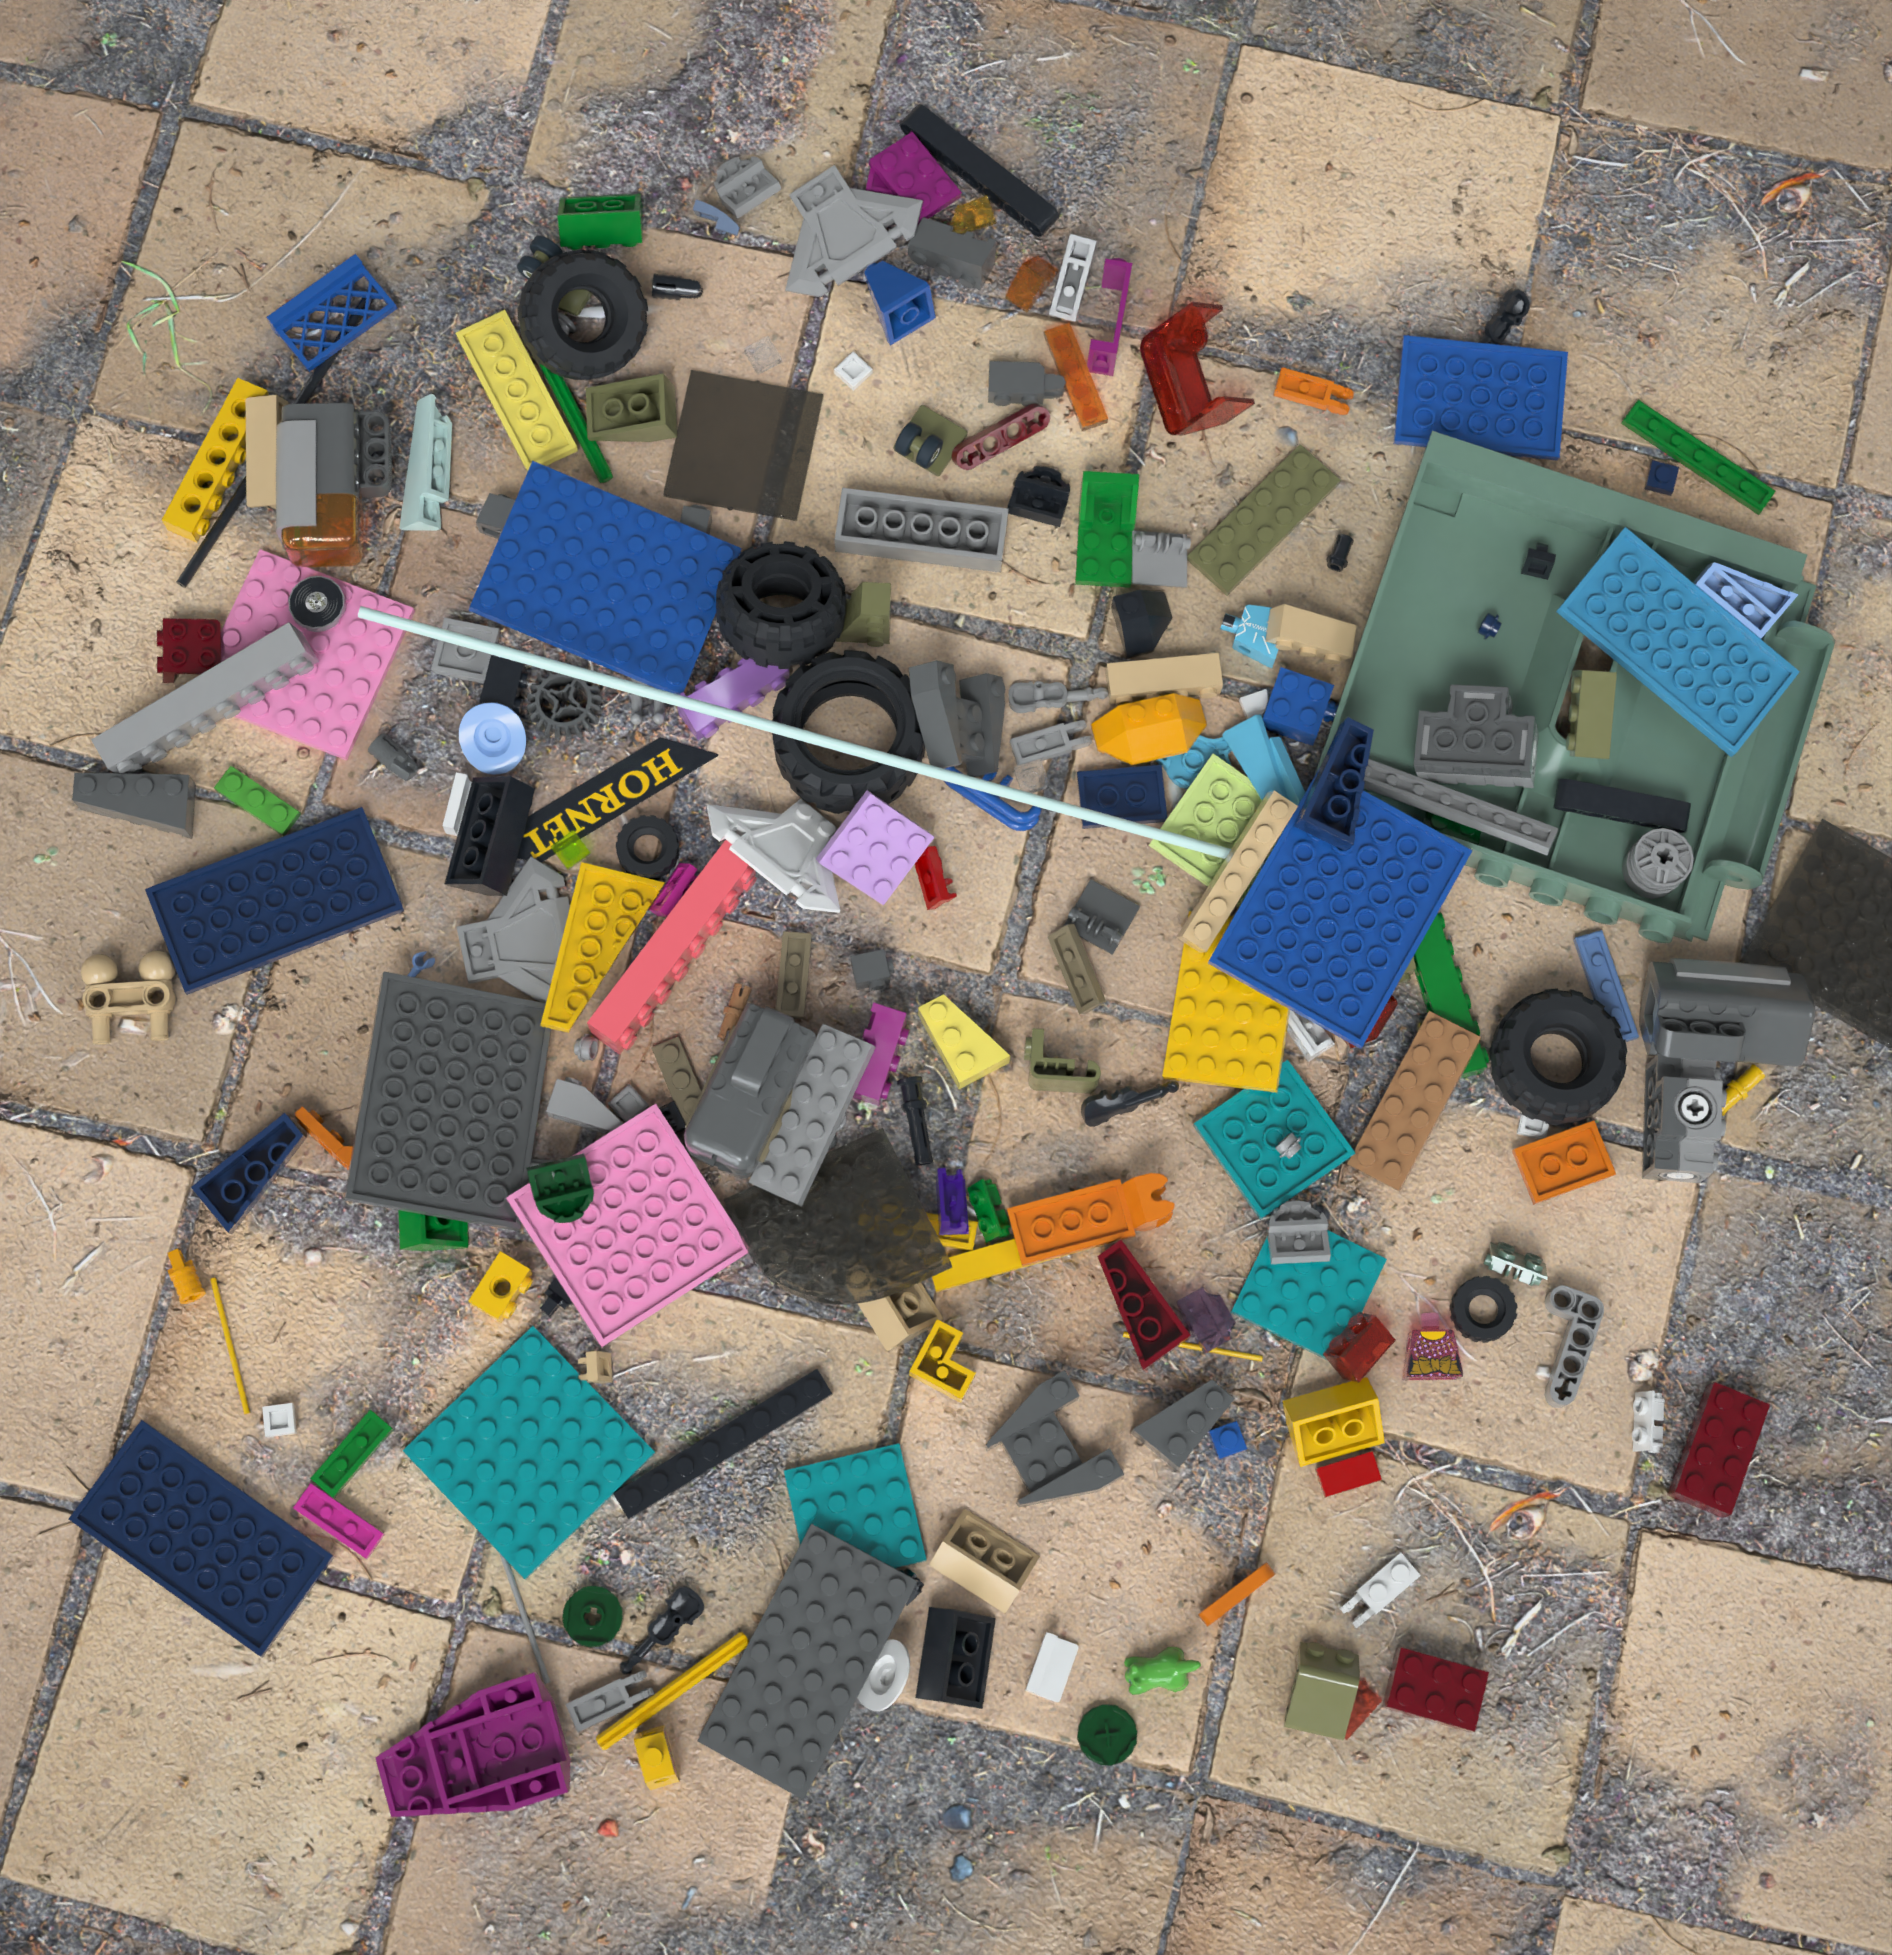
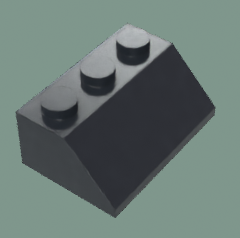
M929 1607L915 1698L983 1709L996 1618L955 1609Z

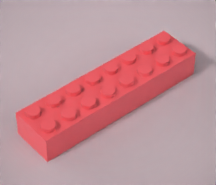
M727 840L723 842L588 1020L587 1024L591 1034L619 1055L624 1049L628 1051L637 1039L635 1035L641 1026L645 1028L654 1017L653 1010L659 1003L663 1005L672 992L670 990L671 986L675 981L680 982L689 970L686 966L693 958L698 959L706 947L705 941L710 935L714 937L723 925L721 922L726 913H733L740 902L738 897L744 890L748 892L756 882V870L729 850L732 844Z

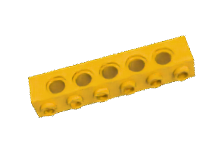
M237 377L162 518V522L168 531L196 543L201 535L204 536L207 533L210 525L209 520L213 512H217L222 504L223 493L226 488L231 487L238 465L243 464L246 459V417H239L242 412L246 411V398L268 396L269 393L266 389ZM238 434L235 440L227 441L230 435ZM226 458L222 464H214L217 459ZM205 482H213L209 488H201ZM200 505L196 512H189L192 506Z

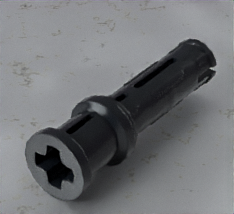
M922 1076L907 1077L897 1081V1086L901 1087L903 1098L901 1108L907 1114L915 1166L934 1163L924 1113L927 1102L923 1100L920 1085L923 1082Z

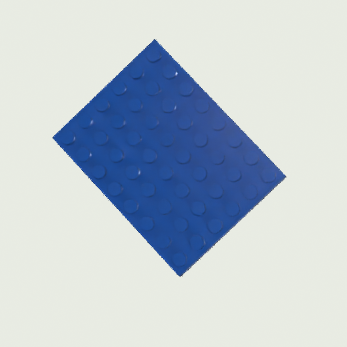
M532 461L470 604L469 611L644 684L679 695L686 688L716 614L718 581L722 580L723 571L735 558L738 559L742 548Z
M1317 772L1210 957L1208 964L1361 1049L1473 850L1364 790L1361 794L1354 845L1347 851L1341 850L1294 827V824L1318 774Z

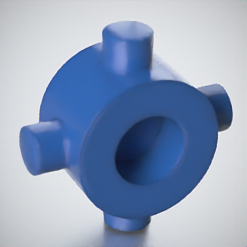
M1334 701L1328 702L1323 717L1325 722L1333 721L1338 707Z

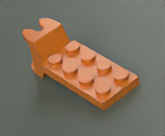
M1149 1173L1133 1177L1121 1184L1120 1179L1007 1208L1022 1266L1113 1243L1121 1239L1132 1238L1136 1236L1135 1231H1148L1165 1225L1172 1218L1175 1206L1173 1202L1162 1200L1161 1197L1166 1190L1164 1185L1168 1182V1179L1162 1174Z

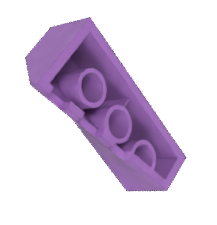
M743 658L738 662V668L727 667L718 672V675L710 684L702 681L695 685V691L692 694L686 696L683 692L679 695L741 712L750 705L755 707L765 699V695L772 690L778 691L786 685V680L790 677L789 669H778V666L770 665L765 668L756 665L754 660L750 658L748 660ZM677 706L679 716L697 740L713 736L719 730L718 727L728 721Z

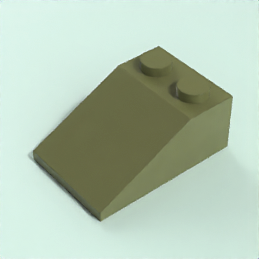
M664 373L586 388L587 437L589 441L655 442L677 438L675 386Z

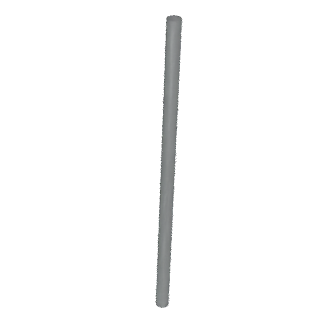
M500 1554L544 1684L550 1682L511 1567L509 1562Z

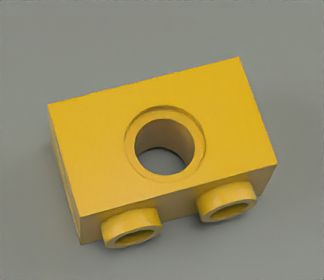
M500 1251L468 1302L502 1323L504 1318L509 1319L517 1308L515 1301L520 1293L525 1294L533 1283V1279L530 1278L533 1273L529 1268ZM501 1282H509L511 1285L509 1293L504 1296L497 1295V1285Z

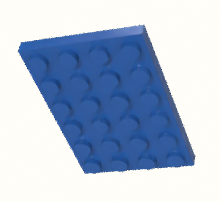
M1404 335L1402 339L1393 444L1426 447L1432 431L1508 456L1558 461L1560 458L1568 352Z

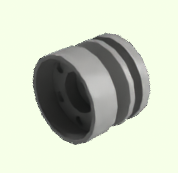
M1665 828L1651 830L1643 835L1624 857L1622 865L1624 880L1629 888L1641 897L1650 899L1662 898L1674 891L1691 872L1694 861L1692 848L1685 837L1676 831ZM1659 856L1663 857L1662 862H1663L1664 864L1660 863V857H1659Z

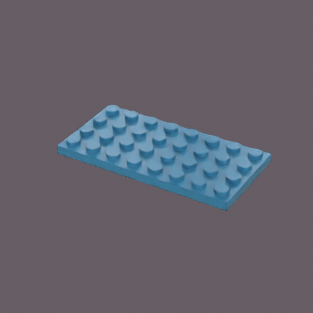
M1626 527L1618 534L1556 611L1730 757L1737 753L1800 672Z

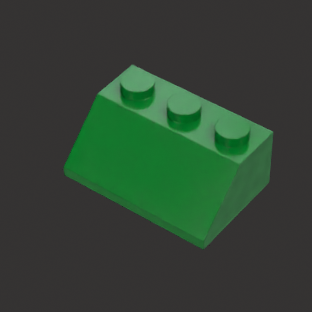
M641 194L560 198L557 214L560 247L578 250L583 248V246L594 245L595 248L601 249L608 248L612 244L634 247L638 243L643 242Z
M398 1210L400 1250L437 1251L468 1248V1222Z

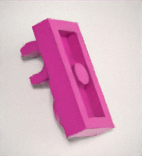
M679 863L649 910L656 916L667 917L682 895L689 889V884L698 877L694 876L698 869L689 863Z

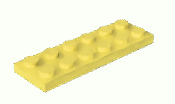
M505 310L456 332V337L527 472L532 461L547 466L578 451L568 428Z

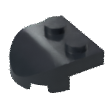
M1035 466L1033 471L1027 473L1021 471L1015 480V486L1007 507L1008 514L1060 527L1067 507L1070 485L1061 479L1062 475L1060 472L1049 467Z

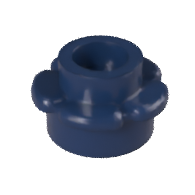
M1487 613L1477 632L1483 635L1485 640L1489 636L1494 638L1502 624L1497 621L1499 615L1494 616Z

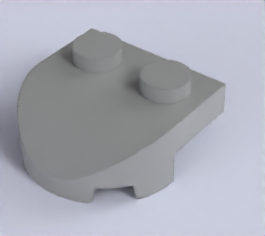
M754 156L751 157V160L741 161L739 157H735L726 161L718 168L716 172L717 179L714 182L721 203L737 219L781 190L779 181L764 168L762 161Z
M1290 1201L1282 1204L1280 1209L1271 1215L1269 1221L1268 1245L1271 1264L1330 1261L1331 1254L1327 1233L1328 1221L1325 1214L1311 1208V1204L1305 1201Z

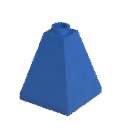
M884 261L873 263L866 268L864 273L867 286L890 346L936 318L930 285L926 281Z

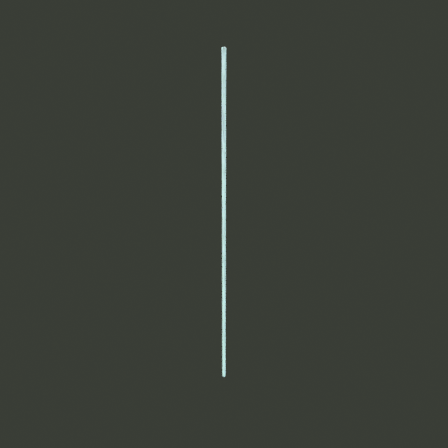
M360 606L358 617L1219 858L1226 859L1231 851L1230 848L367 607ZM1265 858V860L1263 861V863L1261 864V866H1260L1259 869H1262L1263 865L1265 864V862H1266V860H1267L1266 858Z

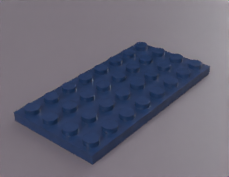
M363 807L145 889L186 995L404 912Z
M143 1420L139 1422L69 1517L71 1522L260 1657L266 1654L335 1557Z

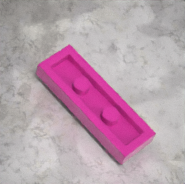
M311 1483L293 1507V1509L367 1560L385 1535Z

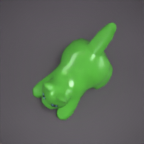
M1167 1647L1155 1657L1132 1656L1124 1661L1125 1666L1128 1668L1125 1672V1679L1131 1684L1129 1692L1132 1695H1139L1158 1687L1173 1692L1184 1690L1189 1684L1187 1673L1193 1672L1201 1666L1199 1661L1185 1660L1183 1650L1178 1647Z

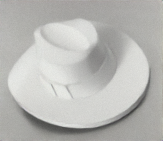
M894 1639L887 1640L857 1697L864 1707L872 1711H883L890 1707L899 1697L906 1684L910 1671V1658L906 1647L901 1642Z

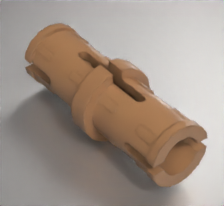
M734 984L728 1007H724L723 1010L725 1017L717 1039L724 1042L727 1031L731 1032L733 1026H736L752 991L748 986H744L742 995L739 996L742 984Z

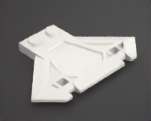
M800 799L782 814L707 805L712 836L719 842L724 839L730 842L732 845L729 850L785 895L791 892L798 897L796 903L800 907L836 913L841 911L833 873L816 860L838 828L810 805Z

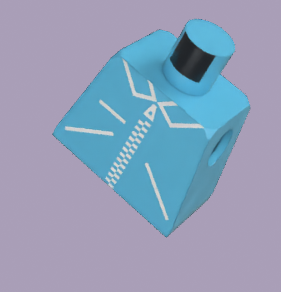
M1248 604L1245 606L1242 618L1225 613L1220 629L1236 634L1232 648L1267 667L1273 668L1279 649L1275 647L1276 644L1265 642L1269 613L1272 608Z

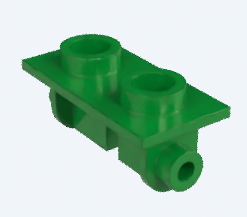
M981 1179L968 1187L969 1200L975 1210L978 1226L985 1242L988 1243L998 1236L1002 1238L1010 1235L1009 1229L1011 1226L1005 1210L995 1211L994 1206L1002 1204L997 1185L993 1184L991 1179L985 1181Z

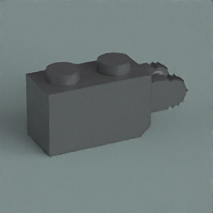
M989 361L988 403H994L997 406L1022 404L1026 407L1033 403L1043 405V399L1063 397L1066 382L1061 375L1044 374L1045 368L1039 362Z

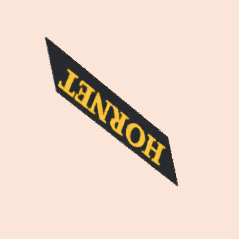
M661 737L528 816L518 858L528 861L532 857L541 863L718 757V754Z

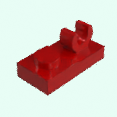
M927 847L916 861L915 868L927 910H933L945 902L951 901L957 897V894L948 893L947 886L952 884L953 880L950 878L944 879L942 860L939 857L937 847Z

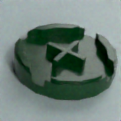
M1103 1704L1091 1708L1082 1717L1078 1725L1077 1740L1081 1751L1089 1760L1098 1765L1112 1766L1123 1762L1132 1754L1137 1744V1729L1134 1719L1126 1710L1116 1705Z

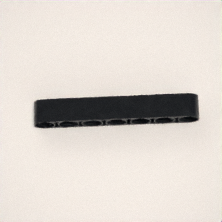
M917 104L899 124L905 135L913 132L935 159L1036 237H1042L1059 219V213L1053 205L925 106Z

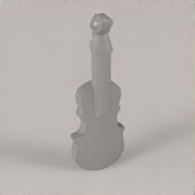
M1032 681L1029 683L1019 682L1009 688V706L1016 713L1035 712L1040 707L1061 708L1067 702L1091 701L1095 698L1105 699L1108 697V690L1106 688L1092 689L1087 687L1084 690L1067 691L1066 687L1060 682L1044 684L1041 681H1036L1034 684Z

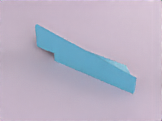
M1261 714L1254 715L1223 733L1225 741L1262 800L1268 792L1276 791L1297 806L1299 805L1305 794L1304 788L1281 737L1268 738Z

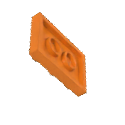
M1595 1120L1512 1150L1533 1205L1616 1175Z

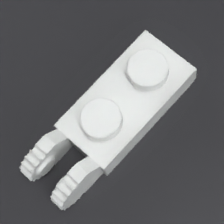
M1399 1553L1355 1591L1356 1594L1342 1605L1340 1610L1343 1613L1349 1612L1355 1607L1356 1603L1362 1600L1368 1609L1359 1614L1352 1622L1358 1628L1373 1614L1376 1615L1421 1575L1405 1556Z

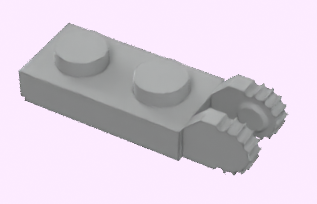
M1085 720L1065 725L1061 723L1010 739L1009 743L1018 768L1072 752V750H1078L1092 744L1090 736L1069 741L1067 735L1085 729L1087 727Z
M645 1670L623 1680L620 1678L567 1703L566 1707L577 1732L579 1733L634 1707L633 1704L654 1695L653 1688H646L630 1697L626 1686L644 1680L647 1677Z

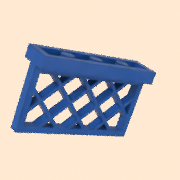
M354 254L267 316V319L276 335L280 336L307 371L310 372L395 311L397 306L363 266L359 257ZM364 277L369 282L368 292L354 291V283ZM337 295L347 296L346 307L331 306L332 299ZM352 297L366 298L365 310L350 308ZM371 298L382 299L387 306L380 311L370 310ZM315 311L325 312L324 322H309L310 315ZM330 312L344 314L343 325L328 324ZM349 314L362 315V324L357 327L347 326ZM293 327L303 328L301 339H291L285 333ZM308 328L321 329V340H306ZM327 330L341 331L340 339L335 343L325 342ZM305 346L319 347L318 355L308 362L304 357Z

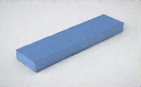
M1600 930L1575 937L1573 941L1593 999L1603 1004L1606 1012L1611 1017L1616 1018L1621 1026L1619 1030L1623 1040L1626 1039V1042L1638 1039L1639 1035L1603 931Z

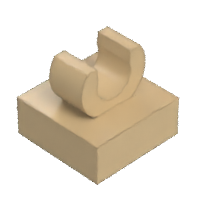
M601 1351L586 1352V1358L583 1357L578 1360V1364L587 1365V1373L579 1375L580 1380L600 1384L613 1382L611 1353Z

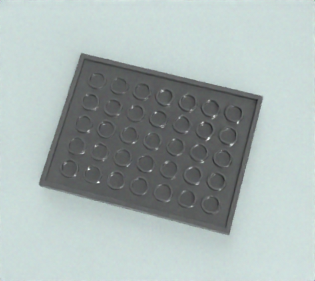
M384 971L381 976L344 1200L519 1231L522 1223L506 1200V1197L528 1184L526 1168L530 1167L551 1032V1028L540 1026L546 1003Z

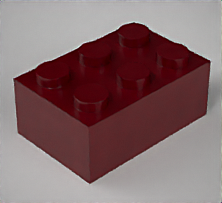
M1396 1648L1382 1708L1462 1731L1475 1732L1489 1672L1406 1648Z

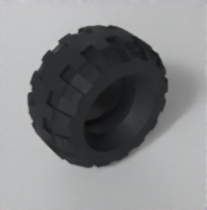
M574 250L550 258L532 273L520 294L518 320L524 344L528 346L532 356L539 364H542L550 372L560 377L573 380H593L617 372L635 357L647 333V311L649 310L647 299L644 298L640 288L642 287L636 276H633L627 270L626 265L618 259L605 255L603 252ZM578 289L589 291L596 296L604 309V328L601 334L590 342L572 340L560 326L558 320L559 303L570 291Z
M784 541V544H773V542L761 543V547L755 549L750 547L741 552L738 559L735 558L723 571L722 580L718 581L716 615L717 623L720 625V633L739 656L745 660L749 658L754 660L758 666L767 668L770 665L778 666V669H790V666L808 665L811 663V659L826 654L833 647L836 638H840L843 631L846 615V594L843 579L839 577L832 563L825 556L820 557L817 551L811 547L804 546L803 548L796 546L795 542ZM772 595H788L803 601L792 607L778 608L767 605L759 599Z
M1558 988L1545 989L1542 992L1531 994L1520 1000L1500 1021L1493 1035L1490 1047L1491 1075L1495 1085H1498L1503 1093L1502 1097L1510 1106L1513 1105L1519 1109L1522 1115L1532 1120L1545 1121V1124L1574 1123L1596 1113L1616 1093L1624 1078L1627 1067L1626 1039L1623 1040L1619 1030L1621 1026L1616 1018L1611 1017L1604 1009L1605 1006L1596 999L1591 1000L1585 997L1582 992L1572 989L1569 991L1558 990ZM1545 1034H1556L1570 1040L1576 1046L1581 1056L1582 1069L1579 1075L1568 1083L1553 1082L1542 1076L1535 1068L1531 1058V1047L1537 1038Z

